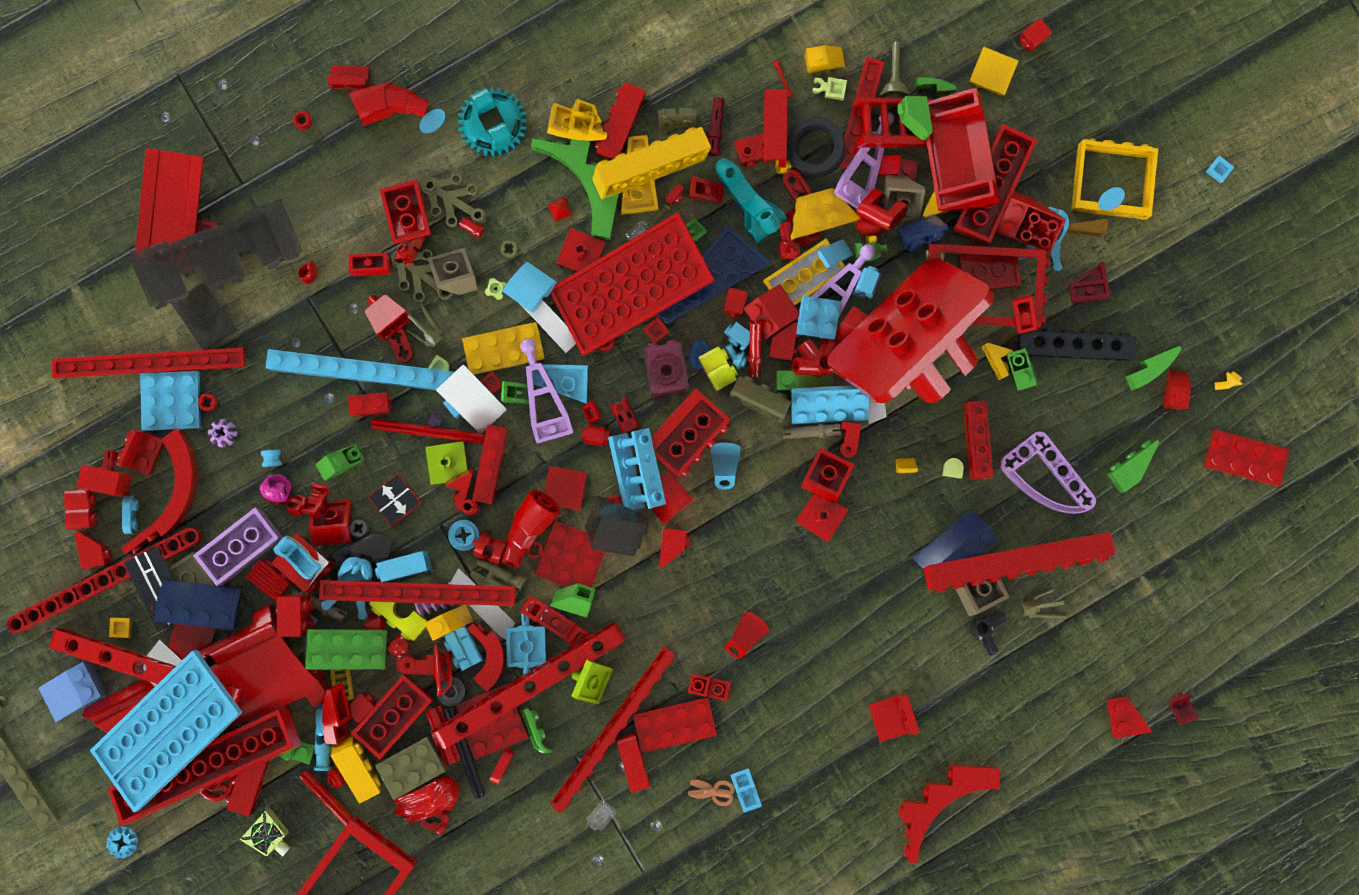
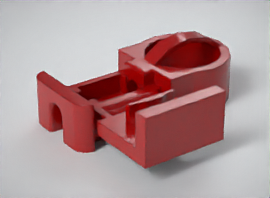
M312 483L311 486L314 490L308 499L301 495L289 497L285 503L289 513L302 516L303 513L312 514L318 519L321 516L320 512L326 508L323 502L330 493L327 485ZM294 504H299L297 507L291 508Z

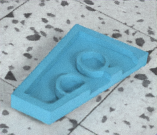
M542 364L557 393L587 404L588 365ZM539 370L532 371L534 385L542 388L547 387Z

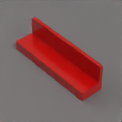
M765 90L763 159L779 160V168H786L788 90Z

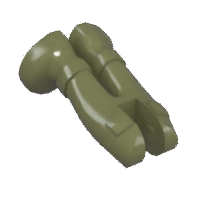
M478 559L476 564L489 571L487 576L484 577L473 570L470 573L471 578L479 585L506 586L494 580V577L506 584L516 587L519 591L525 588L529 580V576L526 574L513 576L512 573L506 571L501 566L484 559ZM517 591L515 594V604L520 597V593Z

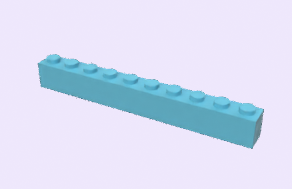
M268 349L265 367L268 370L435 391L455 373L453 371Z

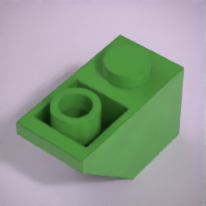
M1026 348L1008 353L1007 357L1018 391L1038 385L1037 377Z
M355 443L326 455L315 465L326 481L344 473L365 459Z
M578 583L555 591L550 606L587 618L596 589Z

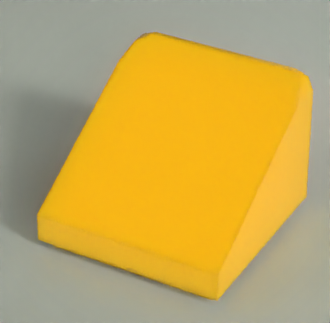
M914 458L896 459V473H916L918 471Z

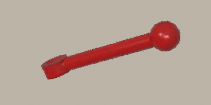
M775 61L773 65L777 68L785 90H788L787 98H791L793 92L788 88L780 68L781 63Z

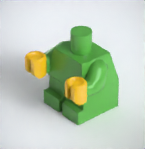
M873 235L865 237V244L860 242L854 243L856 260L859 258L860 250L864 245H872L875 248V256L865 262L873 261L881 257V253L888 251L887 245L877 243V237Z

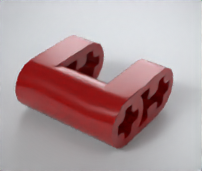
M873 189L859 204L857 215L888 231H892L907 214L909 205L899 200L887 211L879 207L883 202L884 193Z

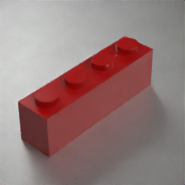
M624 82L622 87L619 86L616 93V98H618L616 104H612L609 110L610 119L608 122L605 121L602 128L607 133V137L605 140H598L595 145L598 157L610 161L623 153L645 99L646 90Z
M487 424L472 499L474 501L494 505L509 431L507 428Z
M270 760L233 777L232 785L234 787L227 796L226 803L228 806L226 810L248 817L254 814Z

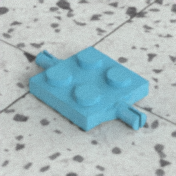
M521 614L522 625L506 628L507 667L523 668L524 675L531 671L532 667L546 662V634L544 626L535 627L529 625V617Z

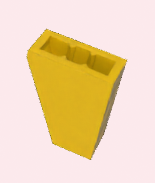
M462 605L425 622V626L432 640H436L474 622L467 605Z

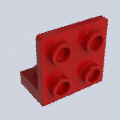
M132 429L125 438L126 445L124 449L118 454L117 465L132 468L151 476L164 444L159 437Z
M903 693L868 705L880 742L908 733L911 735L920 733L907 694Z

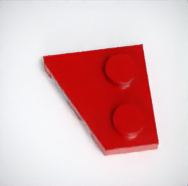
M1128 697L1106 699L1113 738L1151 733V729Z

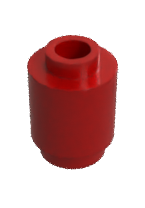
M862 217L856 221V231L860 232V236L884 233V228Z
M587 425V429L583 428L581 439L585 440L584 444L603 447V445H608L610 430H605L604 427Z

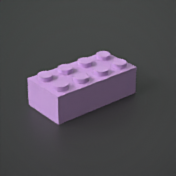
M255 507L193 556L216 586H223L280 542L283 536L261 508Z

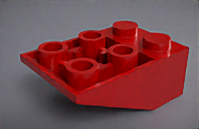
M1014 191L996 232L1039 250H1046L1050 254L1066 219L1036 200Z

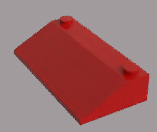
M973 88L928 101L933 132L926 138L938 211L979 208L1000 203L982 96L978 90Z

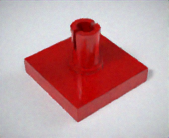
M570 228L556 264L578 272L600 259L606 242Z
M813 494L795 522L826 542H829L848 509L837 502L834 504Z

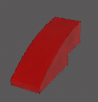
M343 682L328 689L324 698L322 724L326 744H338L350 736L347 721L351 719Z

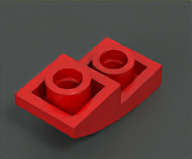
M692 673L688 693L728 701L732 682Z

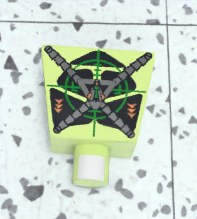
M270 808L264 811L240 839L265 856L271 854L274 849L281 856H284L291 848L283 841L289 831Z

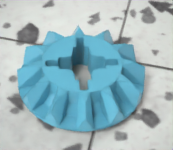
M460 520L450 527L448 539L454 548L466 551L475 546L472 544V541L479 539V531L472 522ZM462 527L465 533H472V535L466 537V544L463 538H456V536L462 534Z
M124 826L112 830L106 839V848L109 849L111 855L117 858L129 857L138 846L136 833L131 828ZM123 837V842L129 845H124L120 849V844L116 840H120Z

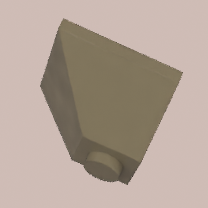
M886 175L883 209L889 211L900 200L909 205L907 214L901 221L920 220L925 187L906 176Z
M465 248L428 258L439 289L457 295L477 290L475 276Z

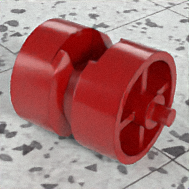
M482 532L477 541H472V544L475 545L473 556L481 559L488 558V562L499 565L507 542L499 538L493 540V536Z

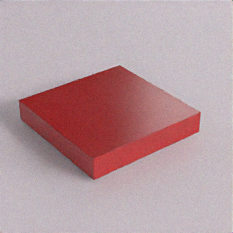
M549 467L545 493L559 507L581 511L587 473Z

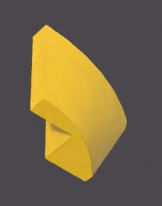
M576 99L572 109L557 103L553 104L547 133L567 139L584 141L605 140L607 137V133L601 127L602 121L597 115L595 105L580 99Z

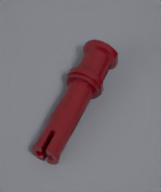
M721 97L713 98L710 131L706 134L711 146L708 156H721L720 142L723 140L721 126L724 108V98Z

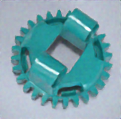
M493 87L490 88V92H488L487 88H483L481 91L477 90L475 94H470V102L464 100L467 107H460L464 113H458V116L462 118V120L457 121L459 125H462L458 130L459 132H465L461 135V138H468L465 144L467 146L471 144L470 149L472 151L477 148V154L479 155L483 150L485 157H487L488 152H491L493 158L495 157V152H498L500 157H502L503 150L509 154L508 148L511 147L515 150L514 143L520 145L521 142L518 138L525 137L521 131H527V127L523 126V124H527L528 121L522 118L526 117L527 114L526 112H521L524 110V106H518L520 103L519 99L513 101L515 98L514 94L508 97V90H505L503 94L501 93V88H498L497 92H494ZM497 107L504 122L488 129L486 133L478 116ZM518 120L519 125H516V129H515V131H514V135H515V137H514V136L512 135V130H513V127H514V123ZM477 140L490 143L492 145V148H490L489 145H485L482 143H480L479 145L477 143Z

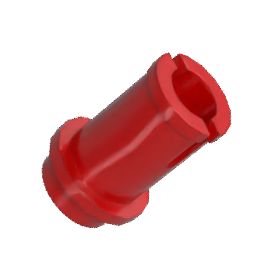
M463 217L459 224L460 228L473 234L474 238H480L485 230L481 223L478 225L467 217Z

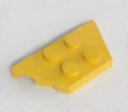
M834 188L798 197L795 203L796 212L793 217L794 226L791 240L856 222L860 218L844 200L833 194Z

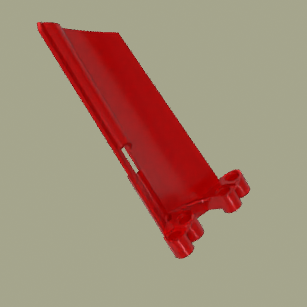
M272 604L252 613V625L198 651L203 659L211 657L216 664L210 668L219 680L242 688L238 702L242 713L226 729L304 697L316 708L324 704L326 691L330 689L329 685L325 682L326 677L322 669H306L285 642L284 637H277V612ZM141 680L85 708L82 717L95 722L96 727L108 733L155 686L149 681Z

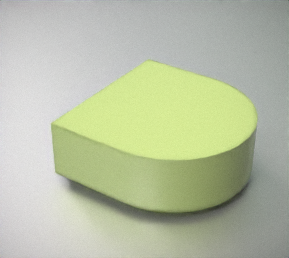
M436 355L428 369L449 371L450 367L446 360Z
M957 458L948 459L944 463L942 476L962 479L963 463Z

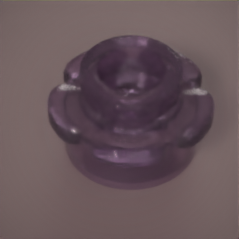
M433 410L426 422L431 428L440 425L443 419L440 416L441 412L438 413Z

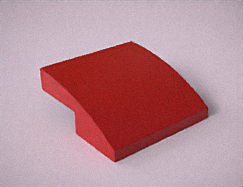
M174 624L168 648L182 660L194 650L200 651L210 646L216 628Z

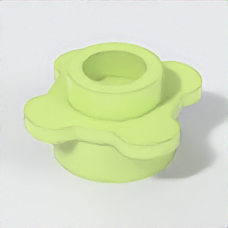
M491 278L488 288L485 289V294L501 300L503 298L502 290L506 283Z

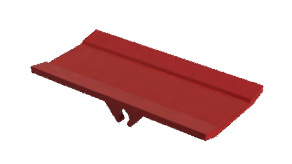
M146 148L134 263L192 272L204 157Z

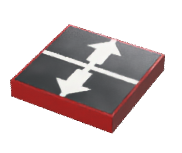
M399 473L368 496L369 500L391 527L422 504Z

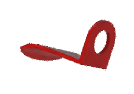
M745 611L731 640L725 646L726 651L734 658H742L770 631L767 624L756 614ZM730 647L737 648L739 654L732 652Z

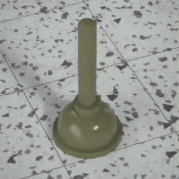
M893 42L892 78L884 86L883 91L880 93V98H905V96H910L906 85L899 78V42Z

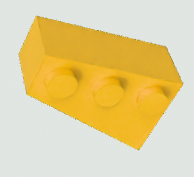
M351 731L348 738L338 744H332L331 757L360 804L380 793L382 781L379 775L375 774L371 761L367 758L360 742L351 734L353 732Z

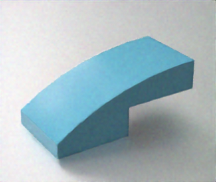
M844 239L817 252L826 268L833 267L853 256Z
M749 768L731 774L743 812L746 813L762 807Z

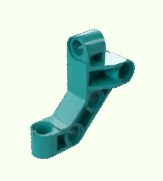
M722 158L716 163V173L725 189L744 212L745 228L756 244L780 228L781 222L788 221L784 212L777 208L775 204L756 194L737 165L727 158Z

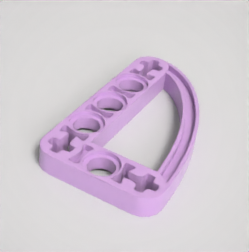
M1044 432L1033 433L1000 459V468L1007 477L1026 495L1049 509L1061 513L1077 514L1092 509L1096 504L1095 496ZM1036 436H1042L1043 440L1041 442L1043 443V445L1046 446L1047 444H1049L1050 447L1045 448L1041 452L1040 449H1042L1043 446L1040 443L1035 444V441L1037 440ZM1023 446L1029 450L1027 457H1021L1019 454V449ZM1048 450H1052L1056 454L1053 461H1049L1046 458ZM1035 454H1038L1078 506H1067L1046 498L1028 485L1015 470ZM1016 456L1021 461L1019 463L1018 460H1015L1011 464L1012 468L1005 467L1006 459L1011 460ZM1064 465L1068 470L1065 476L1058 474V467ZM1073 480L1079 483L1077 491H1072L1069 487L1070 482ZM1084 489L1085 492L1082 493V495L1085 498H1090V505H1083L1082 502L1084 501V499L1082 498V496L1076 497V494L1081 493Z

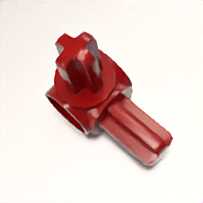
M781 222L780 233L782 240L778 243L781 260L795 259L800 256L798 240H791L792 229L790 222Z
M401 634L386 645V648L395 659L410 657L416 660L409 652L411 646Z

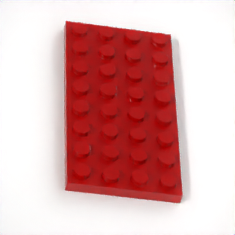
M677 212L554 286L550 294L582 356H586L716 280L681 214Z

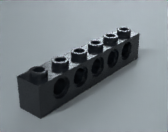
M1042 329V332H1035L1033 330L1020 334L1017 333V351L1026 348L1029 357L1133 361L1136 359V336H1130V333L1125 332L1118 333V335H1111V332H1099L1098 335L1092 334V331H1080V334L1073 333V330H1061V333L1054 332V329ZM1035 338H1039L1042 341L1041 347H1037L1034 344ZM1054 339L1060 340V348H1056L1054 346ZM1073 340L1079 341V349L1073 347ZM1093 340L1098 342V350L1093 349L1091 345ZM1112 341L1117 343V351H1114L1111 348Z

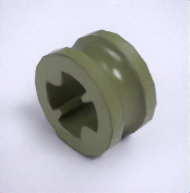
M507 240L501 244L500 251L505 258L511 259L518 254V247L513 241ZM507 245H508L509 247H510V245L514 246V247L512 248L513 253L510 254V253L508 252V254H506V253H505V252H506L505 247H506Z

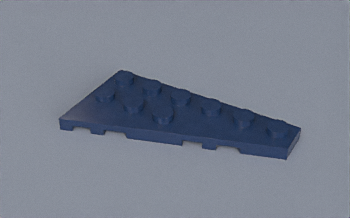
M727 226L702 255L716 281L660 312L657 316L669 325L770 265L771 262L732 228Z

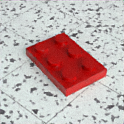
M961 254L958 256L960 269L986 283L991 290L1021 286L1018 257Z

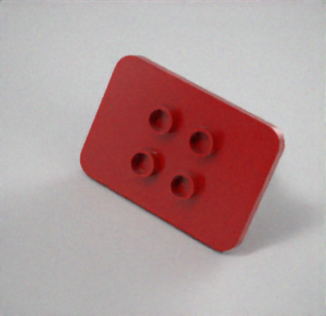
M940 258L929 259L917 268L830 352L827 363L837 375L877 403L891 401L904 388L908 391L912 388L917 396L927 403L936 402L942 399L951 389L932 363L945 351L964 376L975 367L978 357L962 334L992 304L994 294L986 283Z

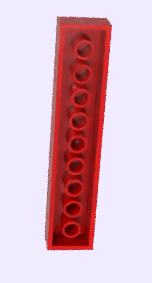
M281 709L214 739L137 812L132 811L115 785L108 788V792L120 825L131 824L300 747L302 744L289 710Z

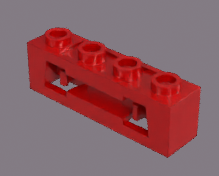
M987 401L966 402L963 405L970 480L993 478Z

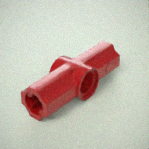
M442 705L426 710L425 713L432 728V738L435 745L440 749L445 765L447 766L461 760L456 743L442 749L432 733L436 727L447 721Z

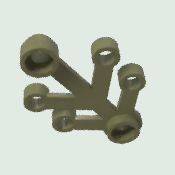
M455 173L450 178L441 180L431 176L423 179L421 190L429 196L431 204L430 214L434 218H439L442 215V210L438 206L436 196L438 195L443 198L447 214L446 224L450 228L458 225L453 205L469 214L472 221L478 225L486 221L487 215L483 209H474L458 199V197L477 195L478 187L475 184L471 183L466 188L446 192L442 187L450 185L459 186L462 184V177L459 174ZM455 177L460 178L459 182L454 183L453 179ZM428 183H433L431 189L427 188ZM471 187L476 188L475 192L473 193L469 192V189ZM434 209H439L437 215L433 214ZM481 213L482 216L481 218L477 219L475 218V214ZM455 219V223L450 225L449 220Z
M425 249L422 252H418L414 261L423 259L428 262V258H424V254L429 252L431 254L430 257H433V253L429 249ZM396 251L392 253L391 263L398 268L400 281L398 287L401 291L407 292L411 287L406 278V268L412 272L415 291L413 298L416 302H424L426 299L422 291L421 279L438 291V296L442 300H450L453 297L454 293L449 292L448 296H443L444 290L439 289L435 279L426 274L427 272H432L429 264L420 266L410 264L407 266L403 262L394 260L397 254ZM406 282L408 284L407 288L402 289V283ZM418 294L423 295V298L421 300L416 299V296Z

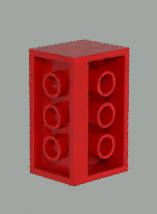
M695 388L651 437L656 459L677 478L680 476L684 478L691 471L689 466L693 462L697 464L704 456L702 452L706 447L710 450L717 442L716 436L719 433L723 435L730 428L728 424L730 419ZM705 418L707 425L700 426L699 419L703 420ZM692 432L694 440H686L685 434ZM673 447H676V448H677V447H681V449H680L681 454H680V455H679V454H675V455L672 454V453H673V449H672V448H673Z

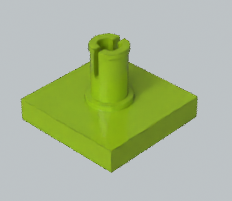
M464 441L425 447L431 485L446 483L449 479L468 470Z
M586 660L583 669H579L571 675V678L577 681L571 696L578 700L599 705L613 668Z

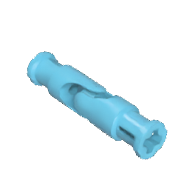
M322 704L316 708V766L314 770L330 771L332 770L330 766L332 744H326L321 737L324 735Z

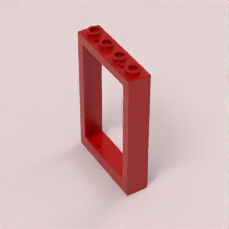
M929 244L928 260L940 258V253L1038 258L1034 310L1037 329L1041 328V324H1045V313H1042L1043 305H1046L1047 300L1044 286H1047L1048 274H1045V267L1049 266V255H1046V250ZM979 316L971 324L1016 327L1015 318Z
M355 815L297 895H307L350 834L401 871L384 895H394L418 861Z

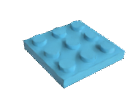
M199 371L140 373L142 431L174 430L176 428L201 429V408L198 405L200 397Z

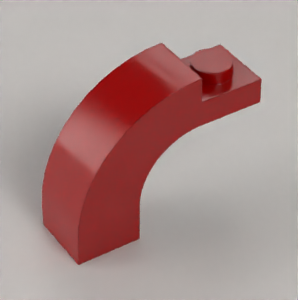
M474 622L467 630L483 644L487 659L482 670L473 679L488 692L503 673L505 650L500 637L494 630L487 635V629L482 624Z

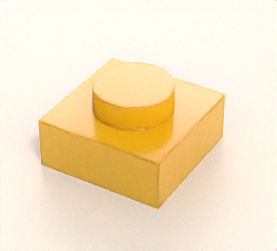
M110 618L109 637L131 638L132 618Z

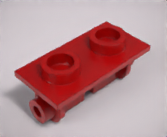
M425 237L403 242L397 248L394 260L402 259L403 264L407 266L413 264L418 254L413 247L416 250H420Z

